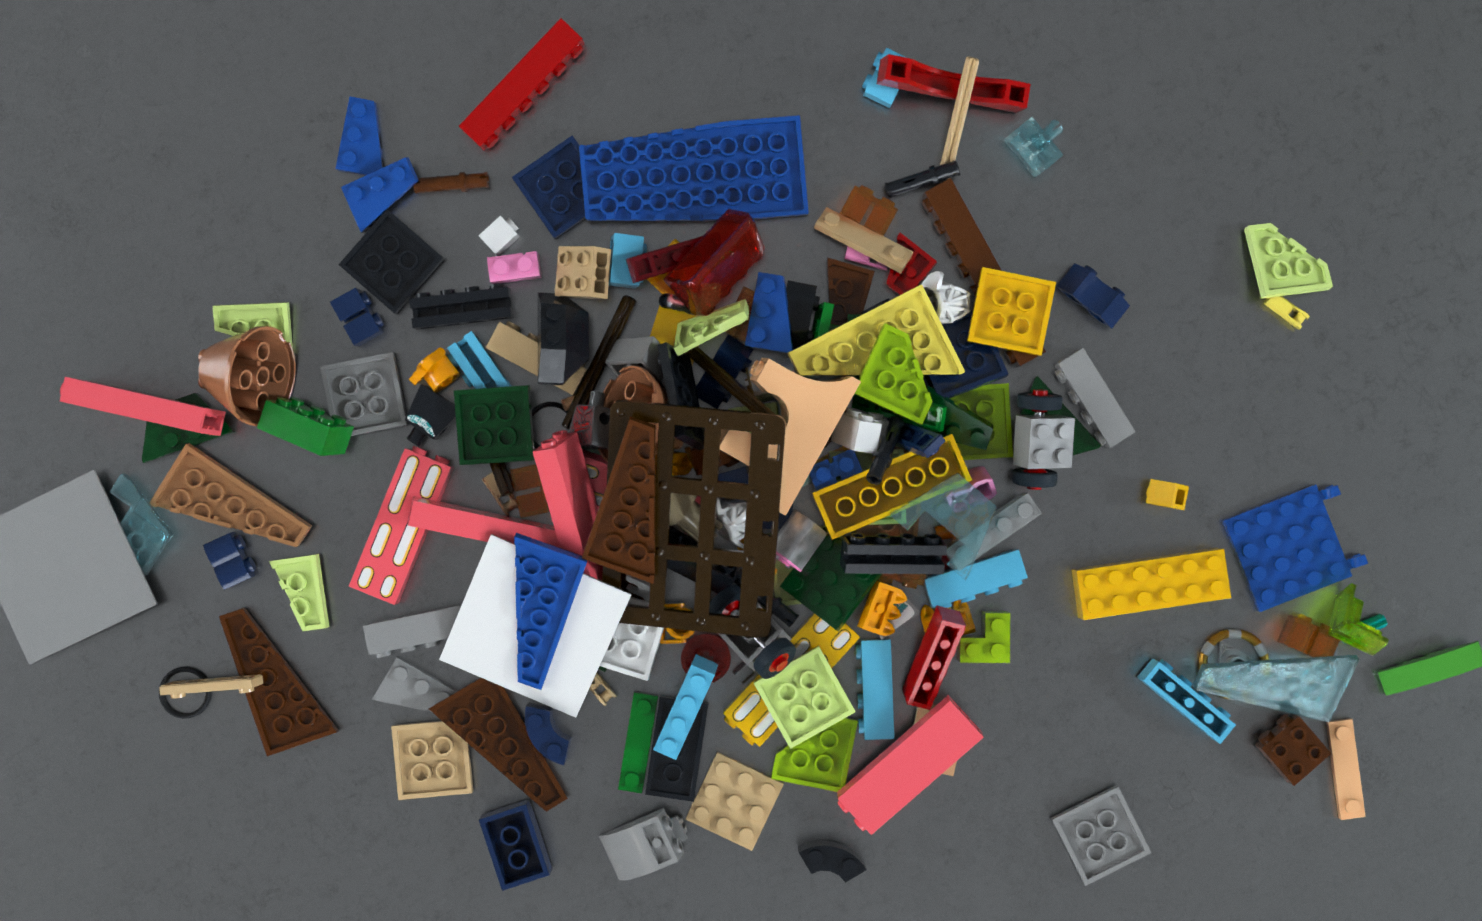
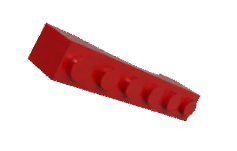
M888 54L880 59L876 84L956 101L962 74L937 69L914 59ZM976 76L969 103L1018 113L1027 109L1031 84L1010 79Z

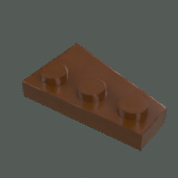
M827 257L829 303L834 304L830 324L841 326L848 322V314H861L864 311L875 271Z

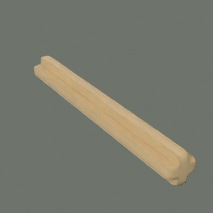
M966 57L940 165L956 160L979 65V59L975 57Z

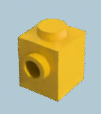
M1150 479V484L1146 491V503L1184 511L1189 486Z

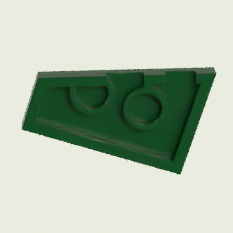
M927 385L926 388L930 393L932 403L947 406L944 430L941 432L930 431L941 434L942 437L953 434L956 443L987 450L993 431V424L970 410H964L957 406L953 400L948 397H942Z

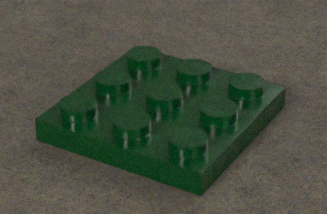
M530 385L454 390L459 465L535 460L533 455L534 437Z
M827 534L802 571L799 572L793 568L780 587L839 632L882 574L845 573L840 565L842 540L839 537L831 540L829 534Z

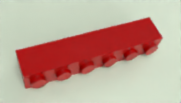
M560 18L459 125L460 129L483 151L487 147L489 149L493 147L499 140L498 135L504 129L507 131L516 122L515 117L521 111L524 113L533 104L531 100L537 94L541 95L550 86L548 82L554 76L558 77L567 68L565 64L571 58L575 59L584 50L582 47L584 45L583 38Z

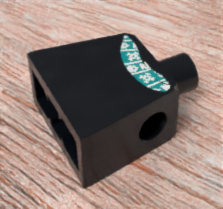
M421 384L405 418L406 422L414 426L407 439L417 446H420L426 435L434 440L439 439L456 421L455 404L439 393L433 392L427 385Z

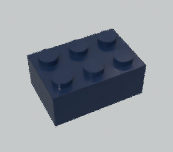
M530 799L482 814L479 823L502 891L550 875L553 868Z

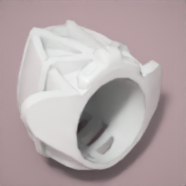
M935 271L927 276L922 285L926 293L928 292L927 295L931 303L935 302L936 314L941 324L953 323L971 311L969 309L971 294L959 286L943 281V272Z
M717 497L716 518L725 526H722L721 530H717L718 533L731 544L744 549V544L740 540L745 535L747 500Z

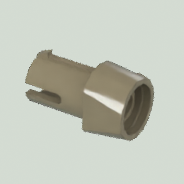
M671 493L669 526L677 525L698 543L700 504L695 501L697 495ZM716 518L715 528L721 530L723 524Z

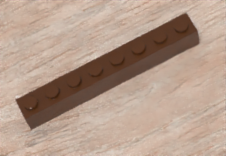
M949 178L924 192L922 204L928 214H933L936 220L933 224L939 235L943 234L948 242L945 246L952 257L956 256L959 262L957 268L963 278H968L971 284L969 290L975 299L981 268L1002 270L955 184ZM1012 350L1004 352L1011 365L1015 364L1016 367L1022 366L1038 357L1037 355Z

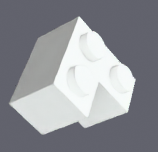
M847 409L836 425L831 441L853 451L877 452L889 421L883 419V414L868 412L867 415L861 414L862 412L858 410Z

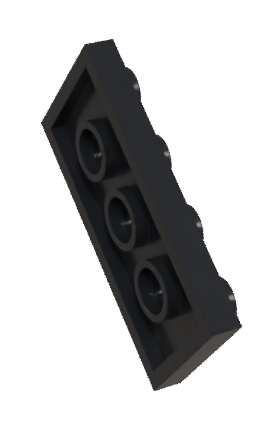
M667 342L658 345V363L662 368L664 377L662 378V384L668 398L666 404L700 407L690 357L685 353L677 356L674 347ZM675 425L674 437L697 450L704 449V427Z
M660 696L645 795L694 802L709 703L702 702L681 751L675 760L653 750L676 699Z

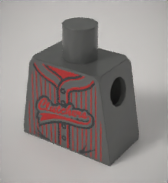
M591 391L589 405H577L575 407L569 433H578L582 448L608 449L610 409L604 407L605 393Z

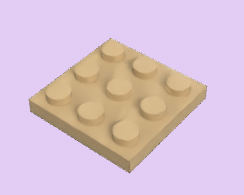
M443 721L391 726L398 800L473 793L469 744Z
M717 751L685 820L752 851L784 783L771 779V776Z

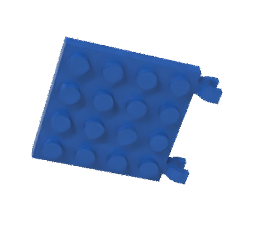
M1313 484L1222 520L1258 612L1265 611L1352 577L1350 569L1368 564L1365 554L1360 555V553L1345 558L1323 500L1341 495L1338 485H1330L1318 490L1317 485Z

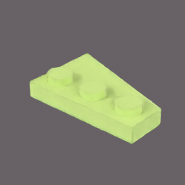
M746 299L678 323L674 342V350L677 356L748 320L749 305Z
M319 554L269 561L272 569H275L280 579L279 584L282 590L285 589L291 602L290 606L302 631L330 627Z

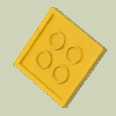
M982 267L967 341L1042 356L1056 282Z

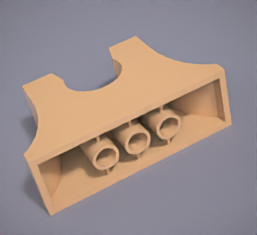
M761 358L760 361L756 360L749 371L752 374L750 380L762 392L771 394L778 401L781 408V416L786 422L779 511L786 516L861 381L852 376L845 375L831 380H812L788 370L769 358ZM721 429L720 450L741 461L749 468L751 433ZM769 444L768 458L777 459L778 444Z

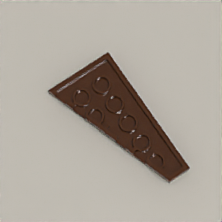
M630 417L582 559L652 584L655 583V425Z
M246 608L219 616L239 676L256 674L263 676V684L254 687L255 691L245 694L267 756L339 732Z
M479 678L428 708L544 811L547 812L568 799L545 758L531 742L526 726L504 687Z

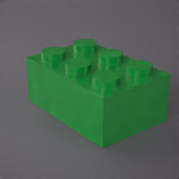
M277 397V400H266L257 426L258 429L320 456L345 454L354 426L346 423L347 419L338 415H332L331 417L325 414L324 409L317 406L308 407L304 405L305 401L296 397H290V399Z

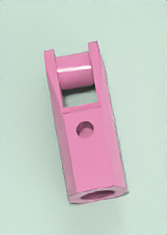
M847 246L844 260L887 271L888 268L878 261L876 264L869 262L870 257Z

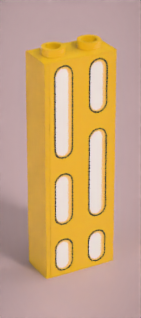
M812 613L791 636L792 639L790 641L796 648L793 660L819 646L830 667L833 668L857 642L860 636L846 623L838 632L815 613ZM757 673L723 710V714L726 716L724 720L733 729L737 726L744 732L742 737L750 745L753 746L756 743L760 747L778 726L753 683L762 678Z

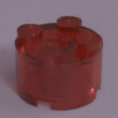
M699 632L692 635L683 647L681 654L682 668L687 674L695 654L702 656L704 652H709V656H713V659L709 660L718 664L715 676L711 682L714 683L721 679L730 667V648L717 633Z

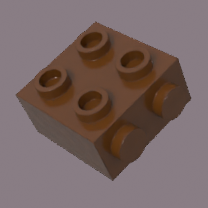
M1291 713L1283 715L1277 721L1278 725L1271 731L1267 730L1262 733L1255 746L1286 782L1295 786L1332 753L1300 716Z

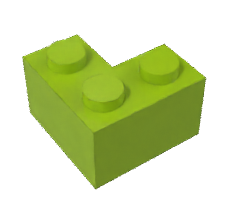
M981 611V635H963L957 646V660L960 663H1010V613L1007 611Z

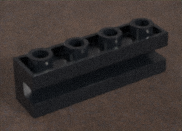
M504 283L489 285V289L480 290L479 286L464 288L465 292L455 293V289L442 290L440 295L431 296L430 292L415 294L416 298L409 299L410 309L413 311V318H411L412 328L422 330L514 318L511 289L504 287Z
M669 526L668 543L693 546L698 544L690 536ZM667 560L668 569L696 583L697 562ZM713 564L711 591L718 594L723 589L731 586L735 582L739 567Z
M852 533L850 536H842L840 565L845 573L944 574L945 564L942 562V555H946L947 545L936 534L914 536L903 533L900 536H890L885 533H877L875 536H865L862 533Z

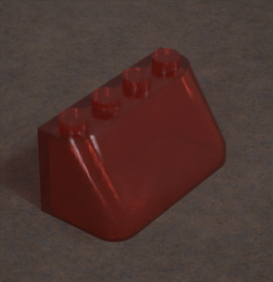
M728 209L663 279L692 314L697 316L711 314L715 309V305L731 292V288L735 283L744 278L748 272L747 270L763 257L765 246L754 219L747 212Z

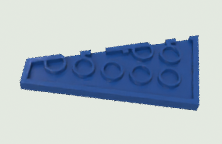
M516 533L514 543L516 545L515 587L518 682L542 690L588 560L582 559L581 555Z

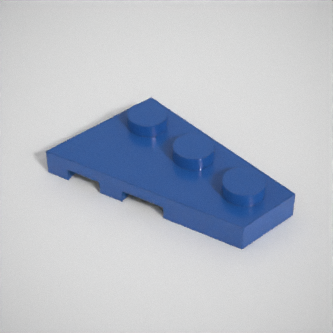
M350 96L335 169L366 176L383 168L377 108L374 101Z
M405 157L342 186L341 189L360 232L364 233L377 218H380L395 201L399 200L419 180L409 157Z
M758 272L745 346L788 353L794 350V346L792 345L791 323L789 322L785 277Z

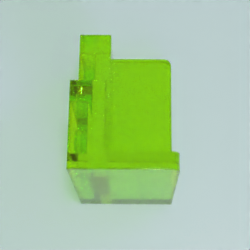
M1351 583L1336 597L1328 635L1373 656L1388 645L1389 639L1381 636V631L1360 622L1364 601L1354 597L1356 585Z

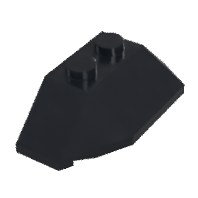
M538 292V384L564 385L589 360V313L567 297L555 296V293Z

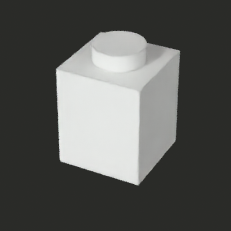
M501 216L479 235L497 256H500L520 236L516 233L519 228L510 218L504 220Z

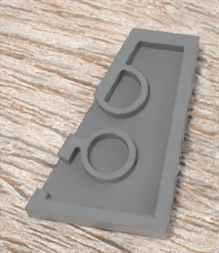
M398 656L372 700L431 712L428 708L454 694L457 690Z

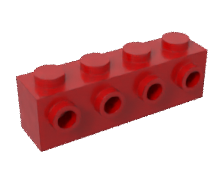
M936 606L902 688L907 705L931 709L938 695L941 683L947 674L950 662L956 653L959 641L965 632L966 623L960 611Z

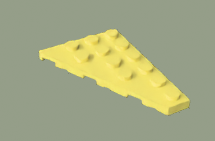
M922 284L787 353L797 374L800 376L861 375L881 328L886 323L909 334L913 352L918 359L923 375H959L965 373Z

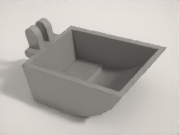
M664 808L599 835L618 879H634L678 862L684 854L682 841L688 838L686 835L687 827L682 826L684 822L682 817L677 815L670 818Z

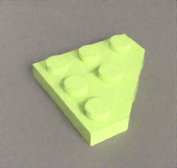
M1273 224L1249 225L1244 229L1261 299L1325 291L1333 287L1327 263L1320 258L1315 259L1306 252L1307 249L1294 239H1288L1283 236Z

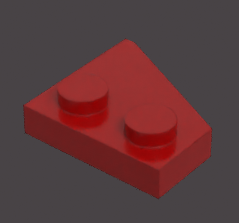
M899 233L897 243L913 251V255L902 273L890 269L886 285L896 294L901 295L919 286L935 267L937 261L902 233Z

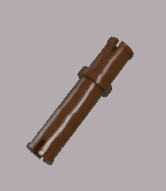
M460 172L459 175L418 178L419 181L413 185L415 194L449 190L467 192L468 189L489 188V183H487L489 182L488 172L474 174Z

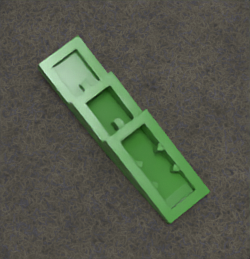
M1479 641L1431 652L1428 653V656L1408 660L1401 665L1378 670L1385 695L1414 689L1482 667V649Z

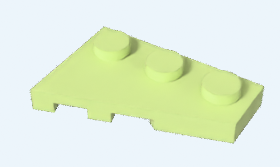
M289 302L213 306L215 331L235 336L258 326L274 327L283 333V338L286 342H290L293 348Z

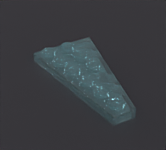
M1357 655L1202 664L1193 687L1197 691L1330 722L1360 659Z

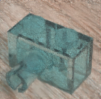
M1030 117L1004 139L1005 143L1034 178L1063 156V153L1052 141L1063 132L1062 125L1053 130L1059 124L1056 120H1052L1042 129L1036 120Z

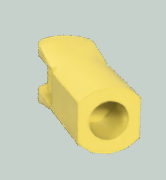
M1283 296L1266 298L1263 303L1298 330L1302 328V322L1310 317L1305 311L1289 302ZM1291 311L1296 313L1294 318L1289 316Z

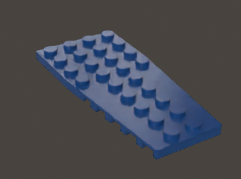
M800 115L724 121L695 126V128H681L671 130L670 132L651 133L646 136L626 137L621 140L602 141L597 144L579 146L584 209L587 221H741L809 214Z

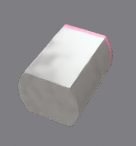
M794 510L778 532L776 559L785 564V567L788 569L793 567L801 572L828 533L815 522Z

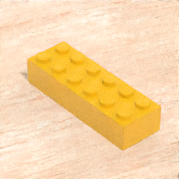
M953 434L943 437L945 442L939 447L938 452L929 458L908 452L892 459L890 467L886 468L882 482L879 485L867 481L866 475L870 470L868 469L812 493L831 540L972 481Z
M1209 548L1071 569L1078 618L1082 620L1231 598L1225 552L1222 548Z

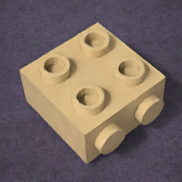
M559 246L555 296L573 299H608L611 249L596 246Z

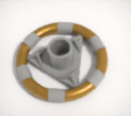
M1226 629L1214 634L1205 642L1199 654L1198 670L1204 685L1213 694L1227 700H1241L1252 696L1262 688L1268 678L1270 660L1264 644L1254 634L1242 629ZM1241 638L1248 641L1255 648L1260 657V662L1222 640ZM1217 643L1218 686L1213 681L1207 668L1208 657ZM1260 667V672L1249 687L1243 690L1222 689Z

